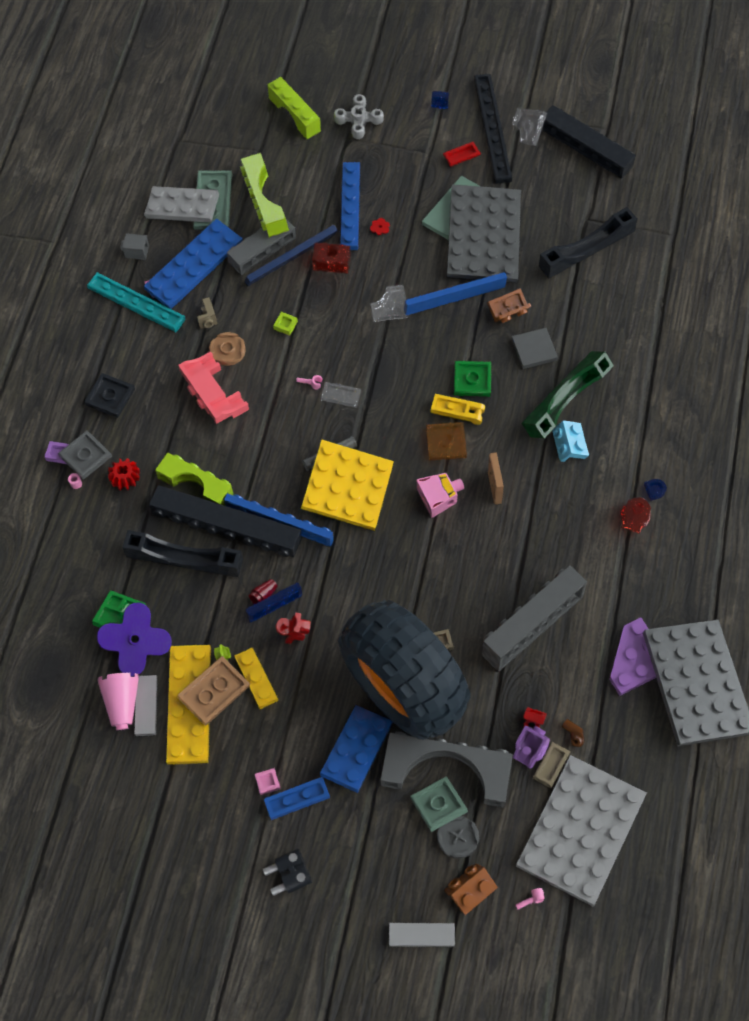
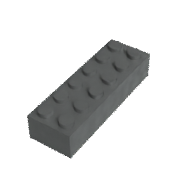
M571 566L565 570L561 569L555 575L556 578L552 582L547 581L537 595L535 593L532 594L523 607L519 606L514 610L512 617L508 620L505 618L500 622L496 631H490L484 637L482 656L498 672L583 598L587 581Z

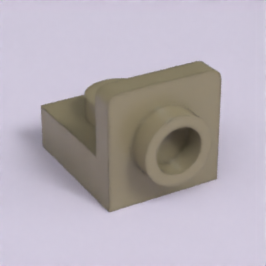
M208 297L202 299L204 304L201 307L203 315L197 317L200 329L210 328L217 324L215 312Z

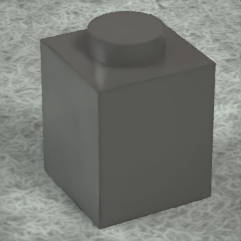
M126 233L125 239L121 242V250L124 252L125 258L146 260L149 249L147 235Z

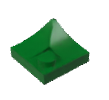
M110 590L92 621L93 625L101 628L108 623L122 624L123 613L130 604L139 602L146 605V603Z

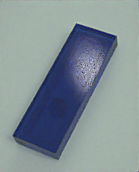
M297 582L245 609L249 621L254 622L302 596L301 586Z

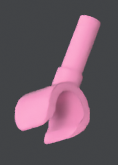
M316 375L312 379L297 378V382L307 383L313 389H319L321 384L315 382H322V377Z
M542 888L531 890L532 897L516 904L517 909L532 903L543 902L544 893Z

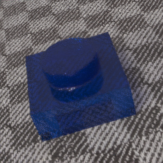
M432 91L431 107L448 109L449 92Z

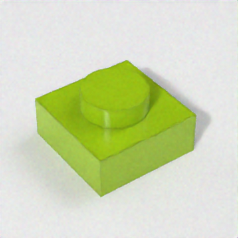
M281 312L273 328L290 336L298 320L294 316Z

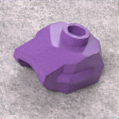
M525 726L516 741V750L513 758L532 769L536 761L543 758L549 746L550 739L545 736L546 732L537 726L534 728Z

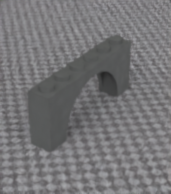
M404 732L390 733L381 776V786L401 790L406 776L416 765L434 757H450L465 763L476 773L483 787L485 805L504 808L513 754L503 749H497L496 751L488 750L485 746L470 747L463 742L453 744L447 743L444 739L420 740L416 737L407 736Z

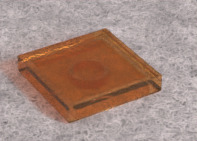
M464 422L426 424L429 460L467 458Z

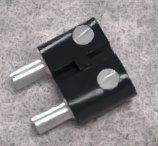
M299 848L276 858L275 864L263 869L265 876L278 870L282 876L283 883L271 889L273 896L285 890L291 893L312 883Z

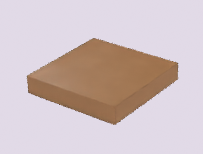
M497 452L490 453L487 472L493 502L495 504H502L504 485Z

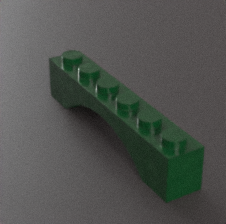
M591 351L522 422L530 437L544 439L556 427L557 420L567 404L582 390L603 378L614 365L606 352Z

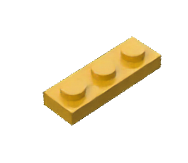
M253 648L235 655V660L244 678L250 683L249 688L259 709L277 702L278 698Z

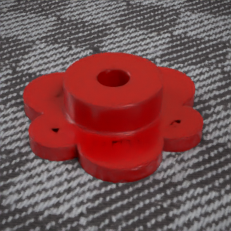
M379 218L377 221H372L370 230L377 235L387 234L390 224L385 222L384 218Z

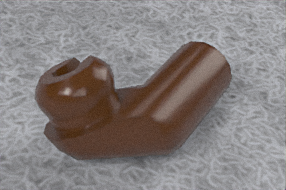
M566 719L562 728L570 732L572 745L581 747L585 741L583 729L569 719Z

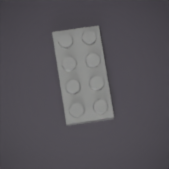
M153 186L144 215L148 219L212 222L219 192L218 190Z

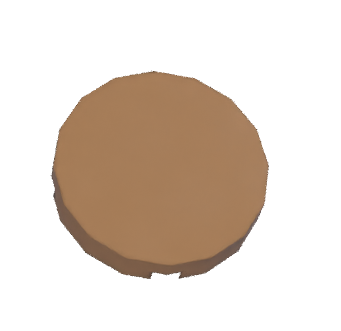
M232 332L220 333L215 339L213 338L209 346L216 363L219 362L220 365L224 366L235 365L240 362L246 352L244 340Z

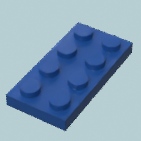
M356 705L323 766L320 776L358 793L393 722Z

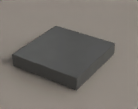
M547 328L512 336V342L523 369L558 360Z
M85 431L58 453L59 457L83 480L112 457V454L88 431Z

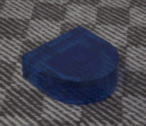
M653 479L644 482V487L651 501L662 498L665 495L667 487L662 480Z

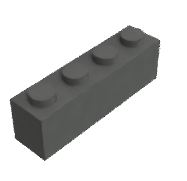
M286 219L289 231L271 237L268 236L267 230L258 229L256 233L246 237L241 243L227 251L228 262L240 275H243L296 239L295 227Z

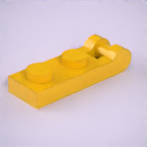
M435 394L431 407V413L471 421L476 425L481 424L483 419L481 415L485 411V405L439 394Z

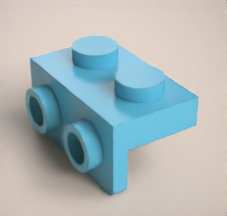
M562 421L552 430L561 462H565L569 457L586 459L589 456L581 423Z

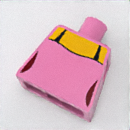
M442 473L417 479L416 489L431 518L457 503V492L464 489V484L461 478L451 482L448 475Z

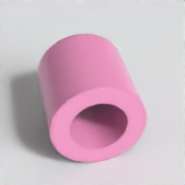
M76 473L69 475L68 481L73 489H79L82 486L80 476Z

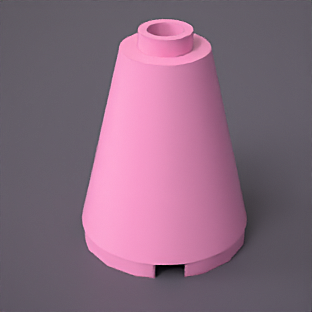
M117 673L107 675V679L102 680V676L98 678L99 688L111 726L116 727V730L128 729V725L132 724L139 681L137 673H135L134 677H131L130 673Z

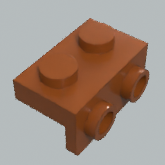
M521 288L487 302L495 323L498 321L502 323L507 322L515 314L518 317L528 313L527 309L531 307L530 303L527 304Z
M473 864L465 869L463 875L453 879L444 891L447 895L451 896L460 911L466 915L498 887L484 867L479 864Z

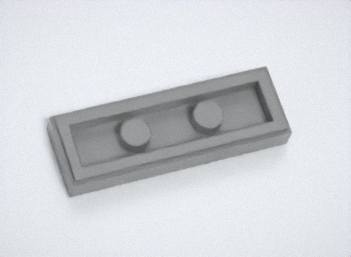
M157 675L139 676L135 705V736L156 735Z
M389 923V947H455L454 923Z

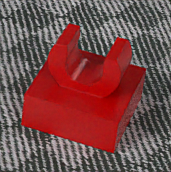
M527 707L523 717L526 719L524 727L533 722L540 728V724L543 725L547 713Z

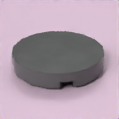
M460 816L438 829V845L441 851L449 857L455 859L465 858L476 850L479 842V831L474 822L464 816Z

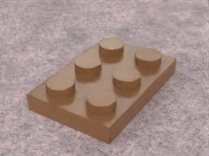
M222 656L180 692L177 698L206 726L248 689L250 683Z

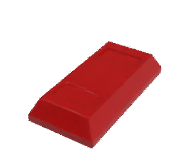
M471 142L447 151L443 155L452 167L478 157L481 153L475 143Z

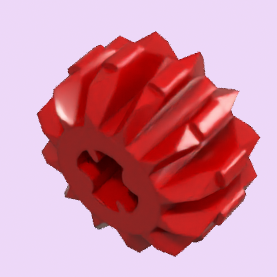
M119 458V463L113 462V467L108 468L109 481H111L113 487H118L120 491L123 487L129 490L130 485L135 487V481H140V469L134 461L130 462L128 458L125 461Z

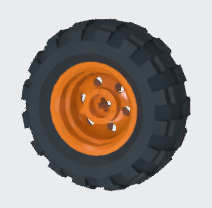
M383 600L382 602H373L365 605L347 620L342 629V635L338 638L339 649L344 662L364 692L393 723L406 733L424 740L429 737L433 738L445 734L461 720L467 708V703L471 699L465 677L447 648L419 618L399 604L390 600Z

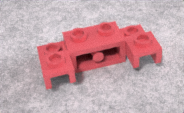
M211 351L197 359L188 360L178 365L180 372L189 383L187 388L190 394L197 397L196 401L199 407L205 409L216 424L230 416L234 419L249 410L248 403L243 401L239 391L226 398L225 393L212 376L221 371L219 362L216 363Z

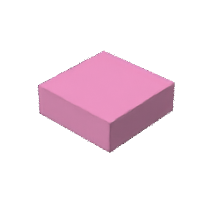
M275 768L255 774L260 795L280 790Z

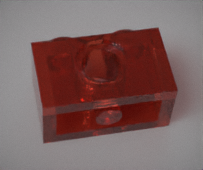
M315 243L312 258L313 270L348 274L351 257L350 246Z

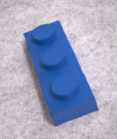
M323 777L267 797L264 799L270 819L274 820L329 799L330 795Z

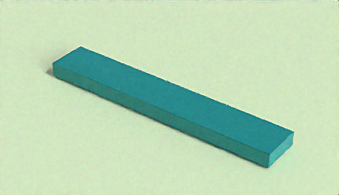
M98 272L87 284L88 289L174 332H177L186 320L184 315Z

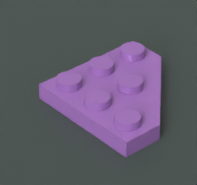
M642 618L623 627L610 675V681L619 696L656 678L643 636L644 630L648 629Z

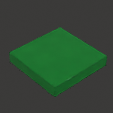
M455 361L454 396L491 397V362Z

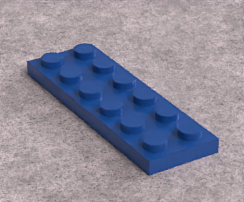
M215 219L144 285V289L163 305L172 309L227 257V251L230 248L241 243L243 239L220 220Z

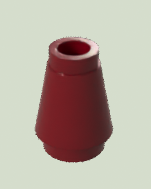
M269 579L252 589L249 598L258 607L264 605L278 586L274 580Z

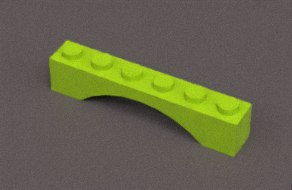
M261 153L241 159L243 166L240 169L246 186L250 187L248 191L250 197L253 198L252 201L255 209H257L259 220L262 219L260 223L263 231L267 230L269 237L289 231L282 207L270 202L262 194V188L268 174Z

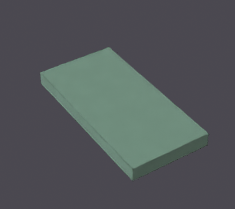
M198 171L196 189L218 190L219 192L212 222L218 219L229 227L232 171ZM194 221V230H205L212 222Z
M463 176L454 183L455 185L479 186ZM451 188L422 221L423 226L448 240Z

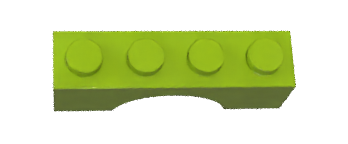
M282 77L267 84L269 99L278 108L283 106L289 111L296 123L297 129L306 139L321 132L318 115Z
M167 453L155 470L158 479L173 487L186 481L198 483L204 488V500L225 506L224 499L227 493L233 495L232 485L227 480L216 478L213 473L199 469L194 463L189 464L176 454Z

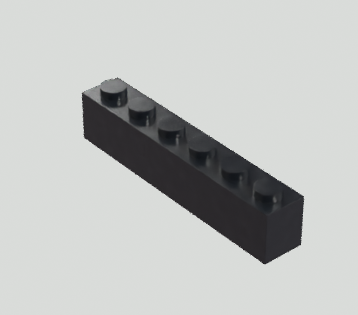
M552 105L541 116V130L621 179L634 166L636 155L630 150L623 148L617 142L610 140L562 109Z

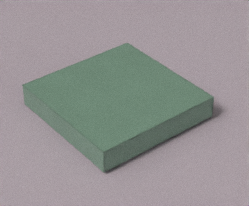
M447 776L410 796L431 832L468 812Z

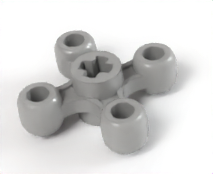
M361 94L354 96L353 108L350 112H346L341 108L336 109L334 112V121L337 124L341 125L347 121L352 122L351 133L355 139L364 137L366 122L380 125L384 120L382 110L366 111V99Z

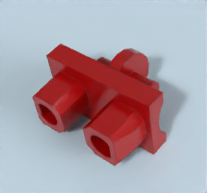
M295 613L291 620L287 618L279 619L276 623V630L280 635H288L285 643L291 644L294 639L303 641L305 634H308L310 631L311 621L301 619V613Z

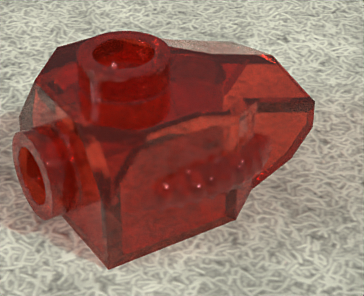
M640 497L629 499L621 512V519L623 521L621 528L631 529L640 534L641 529L650 522V511L652 508L650 504Z

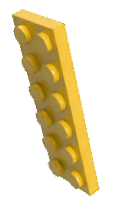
M210 645L170 647L167 764L209 763V723L205 726L177 696L211 666Z

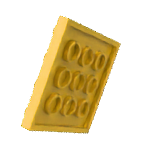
M321 440L301 509L375 531L394 461Z

